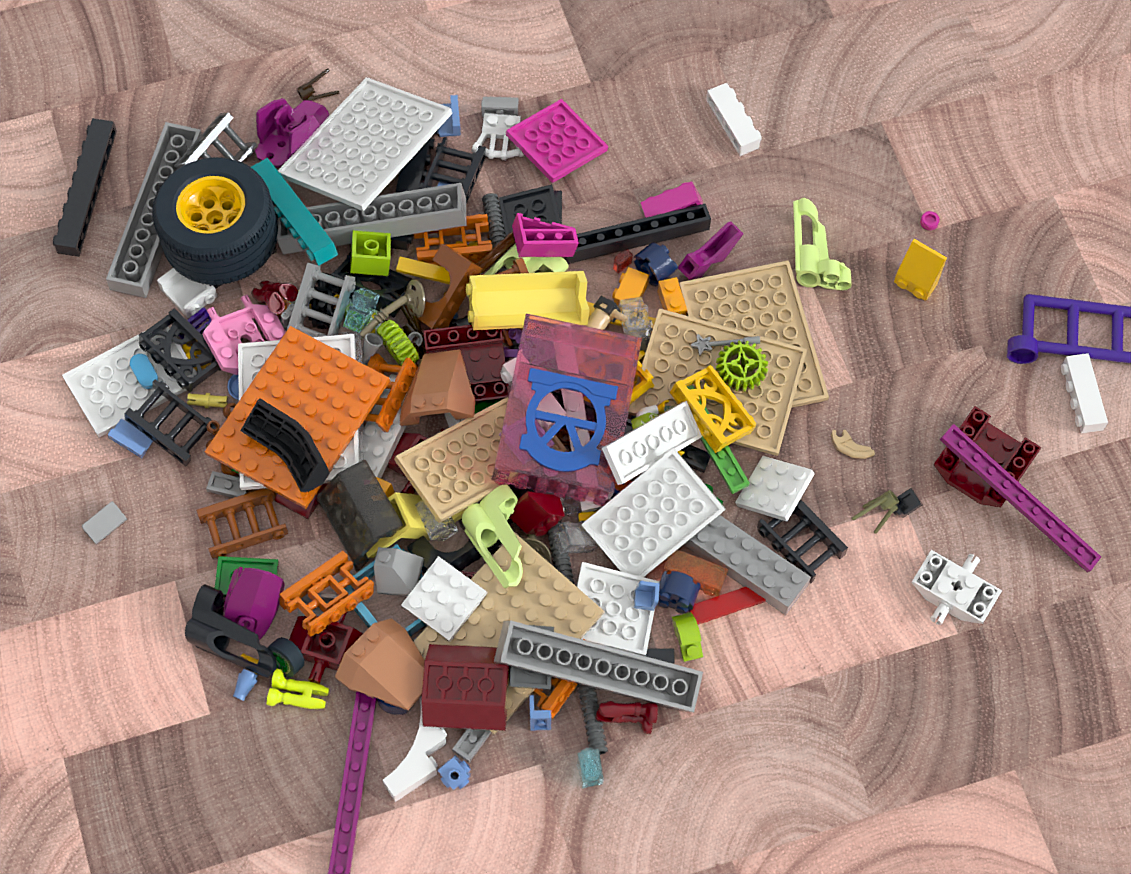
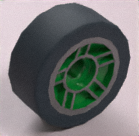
M280 637L267 647L274 654L277 669L283 671L284 677H293L303 668L304 657L299 648L290 640Z

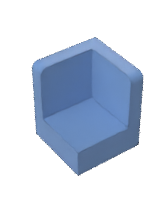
M639 581L635 588L634 608L654 611L659 600L660 583Z

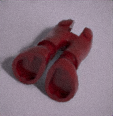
M268 280L259 283L261 286L260 290L254 288L251 291L253 299L261 303L266 302L269 311L274 314H281L284 311L285 304L283 299L293 302L298 295L296 286L290 283H274Z
M606 701L600 703L595 718L597 721L604 723L638 722L641 724L644 734H651L653 724L657 721L658 707L656 703L651 702L641 704L640 702L615 703L614 701Z

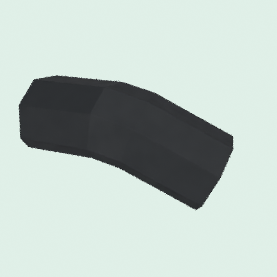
M259 398L240 431L275 452L286 463L301 492H309L323 485L330 471L310 434L296 420Z

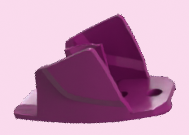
M284 98L273 100L260 108L256 113L257 136L260 142L255 150L257 159L262 161L268 158L275 168H281L330 116L328 110L319 103L304 100L293 109Z
M243 567L235 569L224 603V617L258 634L259 640H261L277 614L279 594L283 592L285 586L283 579L273 573L256 568H244L243 570Z

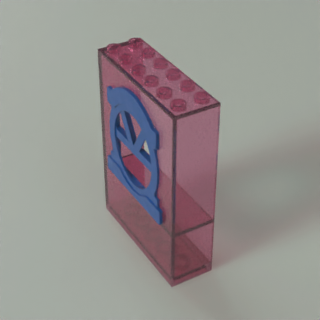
M526 313L491 480L499 485L512 484L519 489L530 488L538 493H554L557 497H573L574 500L580 502L585 500L592 501L595 505L604 506L609 502L614 493L616 479L602 447L625 434L642 338ZM566 389L580 392L594 406L597 423L536 409L541 400L552 391ZM535 419L555 424L540 437L536 430ZM564 425L574 447L572 452H561L547 446V443ZM575 428L595 433L591 440L585 446H582Z

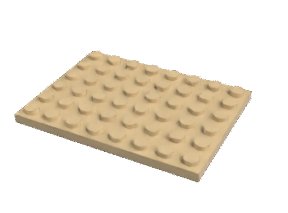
M789 260L679 282L687 307V316L807 349L791 408L829 399Z
M659 308L642 363V369L644 371L647 369L654 377L652 382L655 387L648 389L629 406L628 414L636 416L640 409L653 405L658 406L665 400L669 401L665 407L667 409L673 408L678 403L669 392L676 382L694 375L709 365L716 370V365H718L716 359L719 357V352L724 351L725 345L711 346V352L704 350L702 355L699 356L698 349L691 348V344L697 342V334L703 339L711 337L710 342L743 339L744 337L758 335ZM760 336V344H756L755 349L761 348V354H766L765 361H768V366L766 367L768 372L764 374V381L760 380V385H754L752 390L747 387L745 392L742 390V387H739L738 391L735 390L733 385L730 388L748 414L753 417L756 427L751 434L733 442V444L778 456L807 349ZM738 355L730 357L727 362L736 360ZM757 369L747 372L746 377L755 374ZM638 377L636 385H638L641 382L640 377ZM704 379L700 380L699 383L701 389H703L705 383L710 387ZM706 398V408L709 414L717 415L722 419L723 404ZM728 424L729 426H731V427L734 428V429H737V430L742 429L739 424H738L737 426H732V425ZM725 430L723 433L725 437H728L732 434L727 430Z
M514 532L522 546L518 555L523 569L519 584L515 587L504 588L488 564L485 563L471 580L487 591V595L452 641H448L431 627L427 626L413 642L424 660L429 644L498 647L504 621H514L525 625L554 627L555 633L581 639L605 612ZM502 545L495 552L493 558L503 572L509 569L512 560L511 555ZM509 669L505 707L507 709V720L535 690L534 688L508 687ZM489 730L494 735L497 732L496 730Z

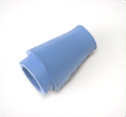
M243 669L238 675L233 697L244 701L257 683L258 675Z

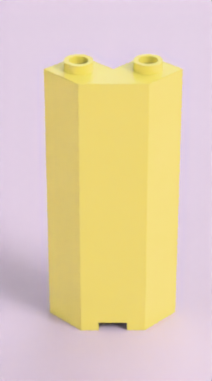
M584 271L470 276L469 284H466V294L469 295L470 306L468 322L472 323L473 330L553 327L570 323L571 326L588 325L590 309L586 300L587 279Z

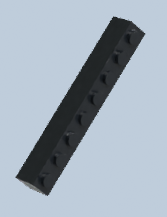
M92 118L91 124L87 126V137L82 142V153L77 159L78 167L72 175V186L68 188L67 203L63 205V216L58 221L57 235L53 237V246H55L58 254L80 257L117 133L114 121Z
M439 129L400 170L395 193L418 190L421 182L425 181L428 170H426L427 165H431L432 154L430 152L431 149L434 150L436 140L434 135L438 134ZM414 234L391 237V248L408 251L409 244L413 243Z
M705 203L577 234L579 244L573 257L564 258L570 264L646 246L650 243H658L710 230L711 217Z

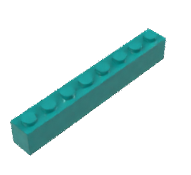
M266 158L253 165L251 168L262 177L269 189L276 216L278 218L281 217L285 228H290V234L294 239H298L297 242L301 249L307 250L305 252L310 261L314 260L320 266L336 257L338 252L334 242L270 160Z

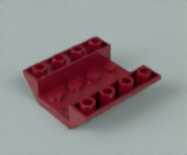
M472 325L423 330L426 354L461 350L475 402L502 399L510 396L509 384H506L501 378V369L503 364H505L502 329L473 330Z
M974 406L959 429L1019 482L1042 447L1026 437L1020 443L990 424L991 415ZM947 446L935 461L934 466L945 482L977 503L1001 508L1006 501L1004 497Z
M429 644L424 664L421 700L423 727L506 731L507 709L505 707L509 666L494 662L497 647Z

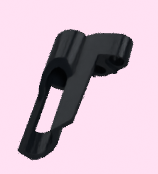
M206 584L202 585L193 605L192 618L185 627L186 640L201 650L269 678L277 669L276 658L272 651L260 644L258 634L223 616L225 601L223 600L221 590ZM230 638L255 648L259 654V662L255 664L225 651L229 645Z

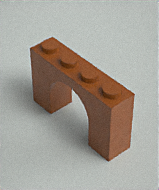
M441 244L433 260L448 271L450 286L445 296L439 301L431 303L425 299L424 312L418 318L431 329H436L437 327L439 329L448 328L451 320L467 296L466 284H469L470 276L479 275L482 270L481 267L454 249Z

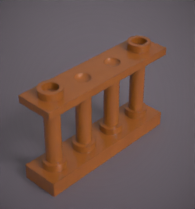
M263 488L196 510L201 524L206 523L212 537L214 547L208 548L212 559H218V556L226 557L229 553L272 539L279 540L288 534L286 524L279 525L272 504L276 497L274 491ZM265 505L272 528L260 531L253 510L254 507ZM240 511L246 512L253 533L245 537H241L234 517L235 513ZM225 517L227 518L233 540L222 544L215 521Z

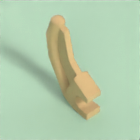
M832 430V443L837 451L857 459H867L875 455V451L871 447L856 444L846 430H843L842 437H838L836 430Z

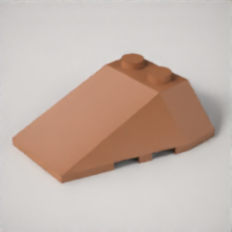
M461 350L423 355L401 406L400 426L419 424L420 416L449 412L455 420L474 418L475 397L471 390V383L466 373L467 370Z
M390 618L373 623L344 653L335 678L351 691H358L367 694L368 697H375L384 700L388 704L409 710L422 696L425 660L406 629Z

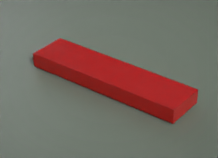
M743 587L695 603L693 609L689 612L694 615L699 625L764 603L766 599L748 587Z

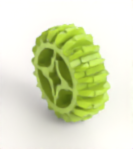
M390 319L380 324L377 328V334L383 339V345L400 366L403 365L405 358H410L416 363L419 360V355L398 324Z
M739 340L737 345L731 342L730 347L724 346V351H720L719 357L716 359L718 364L716 365V371H719L720 377H723L722 380L725 383L728 382L730 388L732 385L735 386L736 391L739 390V387H742L744 392L747 387L751 390L754 389V385H760V380L764 381V374L768 372L766 368L768 361H765L766 354H761V348L755 349V343L749 346L748 340L745 344H742ZM738 355L736 360L727 362L730 357ZM757 369L755 374L746 377L747 372Z

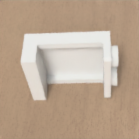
M174 268L157 279L160 290L187 318H190L207 304H211L218 297L213 285L210 286L209 284L191 281L179 274Z

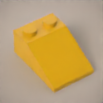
M913 239L896 273L894 283L901 289H906L913 293L915 297L926 301L939 282L947 257Z

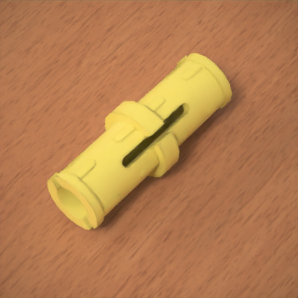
M188 393L187 397L189 399L187 401L189 406L224 408L228 403V396L210 395V393L205 395Z

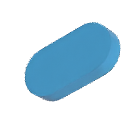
M136 354L130 359V367L141 387L145 389L153 388L152 382L155 379L158 381V376L148 357L144 354Z

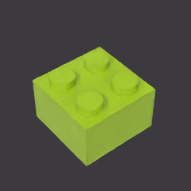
M353 230L350 273L388 276L391 259V233Z

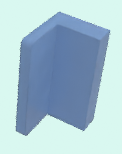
M450 95V104H441L451 108L452 114L440 126L438 131L439 137L461 136L458 95Z
M120 419L116 427L112 428L108 433L110 440L141 459L153 443L151 439L124 419Z
M529 695L530 731L551 730V710L534 711V695Z

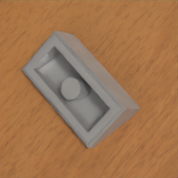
M112 501L81 527L91 540L98 544L124 523L127 518Z

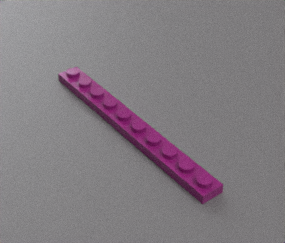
M952 424L939 439L1082 569L1087 573L1093 569L1101 558L1095 550L956 425Z
M356 691L328 874H350L377 701V698L368 697L367 694Z

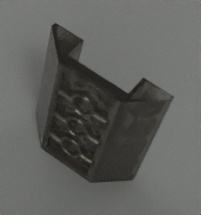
M362 460L339 472L316 497L324 516L343 550L348 555V559L353 562V568L356 572L369 561L366 553L380 538L392 537L403 526L366 460Z

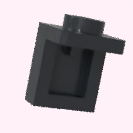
M912 488L897 497L899 503L896 504L898 509L893 513L904 518L923 506Z

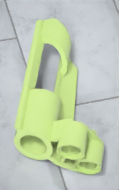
M807 198L793 201L795 267L798 283L805 287H816L818 285L834 290H847L851 288V270L843 262L840 263L829 258L825 226L818 221L816 206ZM801 215H807L812 219L813 245H802Z
M516 243L484 275H494L503 265L507 269L512 268V265H514L512 260L519 258ZM520 257L524 259L529 273L565 272L568 269V263L562 257Z
M506 484L494 489L479 504L476 503L468 506L462 515V523L466 528L465 533L504 588L517 586L523 573L522 563L518 557L522 546L507 522L510 515L514 512L513 509L517 504L518 498ZM498 539L511 555V565L505 572H503L487 549L494 545Z

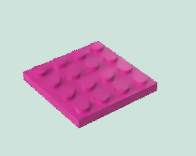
M562 99L509 128L505 134L551 183L556 182L605 153L609 147Z

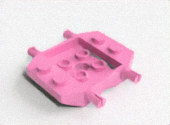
M248 295L241 297L246 308L223 317L217 315L214 307L209 308L207 313L211 318V323L202 334L221 370L238 375V344L242 343L240 339L247 338L250 343L265 341L252 319L257 321L267 341L281 340L286 333L277 315L270 312L267 305L252 304Z

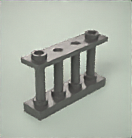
M220 113L174 166L179 169L187 163L196 161L199 157L203 159L210 158L211 156L207 153V147L210 144H213L225 158L234 159L242 163L245 158L253 154V149L257 143H244L230 127L229 122L233 117L229 113ZM221 131H224L240 148L235 156L219 141L218 135Z

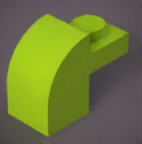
M689 612L672 616L674 632L679 640L682 660L686 662L702 658L703 652L700 642L702 640L694 615Z

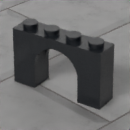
M461 518L458 521L460 527L465 531L466 528L463 525ZM424 536L407 546L409 553L423 557L422 571L424 573L428 571L438 556L459 572L482 557L470 539L462 548L453 552L438 551ZM498 539V541L494 545L488 547L487 549L490 552L496 549L502 543Z

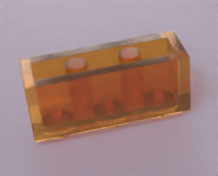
M676 550L668 557L663 572L667 571V574H671L672 571L687 574L694 578L693 582L696 585L697 582L700 583V590L708 596H719L729 569Z

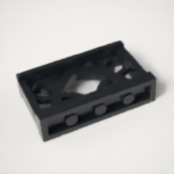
M351 252L347 255L344 262L330 274L342 280H345L344 277L346 275L356 277L354 281L356 282L355 289L350 294L349 299L379 312L380 309H384L404 296L408 283L414 280L389 269L388 276L350 273ZM361 281H370L377 284L381 290L369 289L363 286ZM328 283L327 289L340 294L342 287ZM412 285L411 289L415 291L416 288L414 285ZM402 307L390 313L389 316L394 318Z
M175 308L169 311L168 315L139 334L140 348L144 352L147 351L156 364L160 363L167 375L173 376L178 385L189 393L215 372L221 371L203 335ZM172 324L168 333L163 331L165 328ZM180 334L185 337L184 339H177ZM156 335H161L165 337V339L156 338V341L160 342L159 345H155L153 342H151V339ZM172 342L181 345L191 343V359L171 357ZM195 351H200L202 353L200 355H197V358H195L194 356ZM212 363V364H210L208 367H206L205 369L202 370V368H201L202 365H206V364ZM193 367H196L198 373L194 377L189 378L184 374L185 371H190L192 374Z

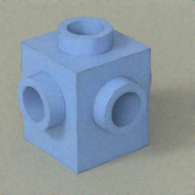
M456 755L438 769V772L442 775L440 779L447 788L451 787L454 790L458 787L462 789L470 782L468 778L471 776L469 772L471 768L464 760L460 761ZM453 772H457L459 776H454Z

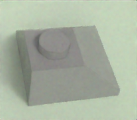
M378 547L374 563L377 593L408 596L419 582L423 557L397 548Z

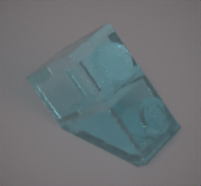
M365 288L354 291L343 327L356 333L362 331L372 317L380 295Z
M593 748L581 750L577 757V767L582 788L603 784L604 778L599 750H593Z

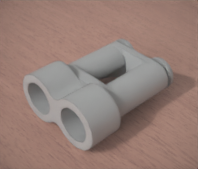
M290 304L281 314L280 322L285 331H287L295 304Z

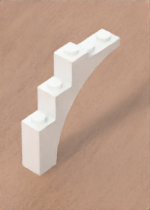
M422 696L420 697V724L415 742L406 758L396 770L383 779L385 788L395 802L437 775L436 767L438 765L432 756H428L447 744L445 738L447 734L443 728L423 727Z

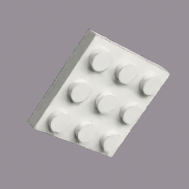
M762 456L748 480L750 485L742 490L735 503L740 508L788 521L812 480L814 472L812 469Z
M438 556L401 606L451 642L487 595V591Z

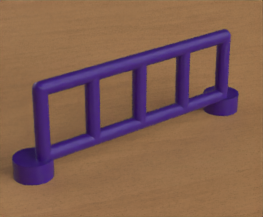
M1027 294L1023 299L1022 335L1013 336L1007 341V358L1014 363L1028 364L1037 360L1038 352L1066 356L1089 353L1090 359L1131 363V352L1123 351V317L1131 318V306ZM1035 306L1067 310V344L1038 341L1034 338ZM1079 312L1112 316L1111 349L1078 345Z

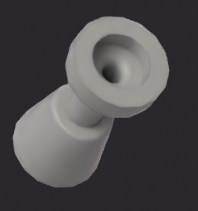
M375 333L366 334L362 349L363 356L356 357V360L367 366L370 357L383 344V339Z

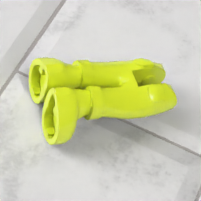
M276 669L272 677V688L268 692L267 705L275 706L283 702L285 705L301 708L324 709L326 702L318 698H312L311 695L328 696L329 688L309 681L287 680L284 678L283 671ZM280 689H284V690L291 691V692L294 691V692L302 693L303 695L291 694V693H288V692L283 693V692H280L279 690H280Z

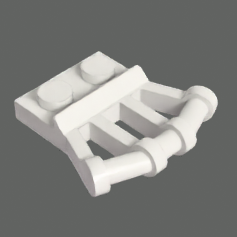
M484 113L482 134L477 142L474 143L472 152H476L478 146H482L488 137L491 138L490 148H486L485 156L489 157V159L501 158V160H506L516 156L523 157V152L517 146L516 149L507 151L509 138L505 135L506 130L520 123V116ZM496 138L504 139L502 151L495 150Z

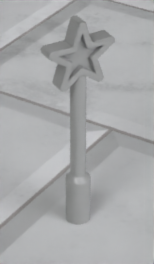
M697 334V342L692 343L691 348L698 349L699 356H701L704 350L711 352V346L730 345L731 342L737 344L739 340L742 344H745L747 340L749 345L754 343L760 344V336L710 342L711 337L703 339Z

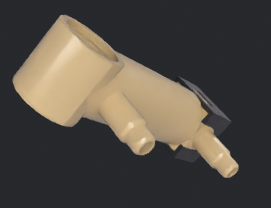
M600 296L594 304L595 311L589 317L588 325H583L573 339L578 366L585 362V355L596 360L600 358V354L590 349L598 331L602 333L610 321L614 323L617 319L626 322L628 319L627 316L621 313L615 302L603 296Z

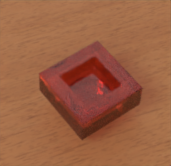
M628 249L623 253L617 254L614 258L613 269L618 274L632 264L633 254Z

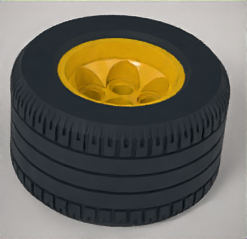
M210 157L193 161L170 174L155 195L152 208L155 230L166 259L185 278L206 285L230 284L231 282L234 283L249 277V275L258 271L271 257L277 243L278 222L269 189L262 177L250 166L234 159Z

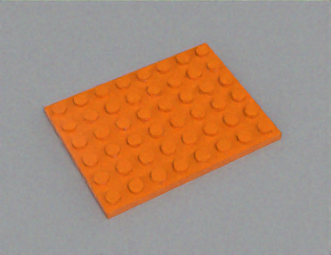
M290 326L205 450V454L307 509L321 486L309 492H301L286 463L275 452L240 431L256 402L261 398L296 420L310 434L331 472L333 466L354 437L355 432L360 428L390 382V378Z

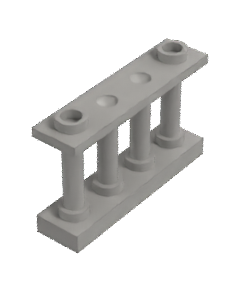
M308 262L287 330L292 326L303 333L307 331L311 335L317 331L308 329L303 325L305 317L309 316L331 324L328 334L318 332L320 334L319 337L338 335L350 294L355 289L356 282L354 281L356 277L346 275L345 280L322 273L320 270L321 265L318 266L315 263ZM322 280L342 287L339 298L315 291L316 281ZM315 298L335 305L336 309L333 317L310 309V300Z

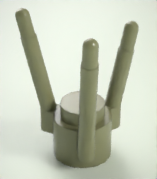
M888 490L881 496L864 504L863 508L865 509L853 516L852 520L858 519L879 505L884 510L889 509L874 530V533L877 534L891 514L898 509L896 504L899 503V500L891 490Z

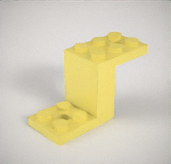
M396 492L353 524L368 558H374L378 547L388 548L400 538L419 539L424 536L427 540H431L461 519L465 509L439 523L420 495ZM377 525L379 526V529H380L378 535L375 534V530H376V526H377Z

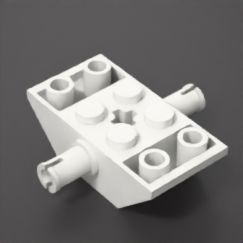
M933 550L928 554L911 583L925 600L937 606V609L930 618L933 623L939 616L936 624L942 625L948 613L962 621L983 624L1002 590L973 574L974 569L980 562L977 556L971 562L974 555L969 554L961 567Z

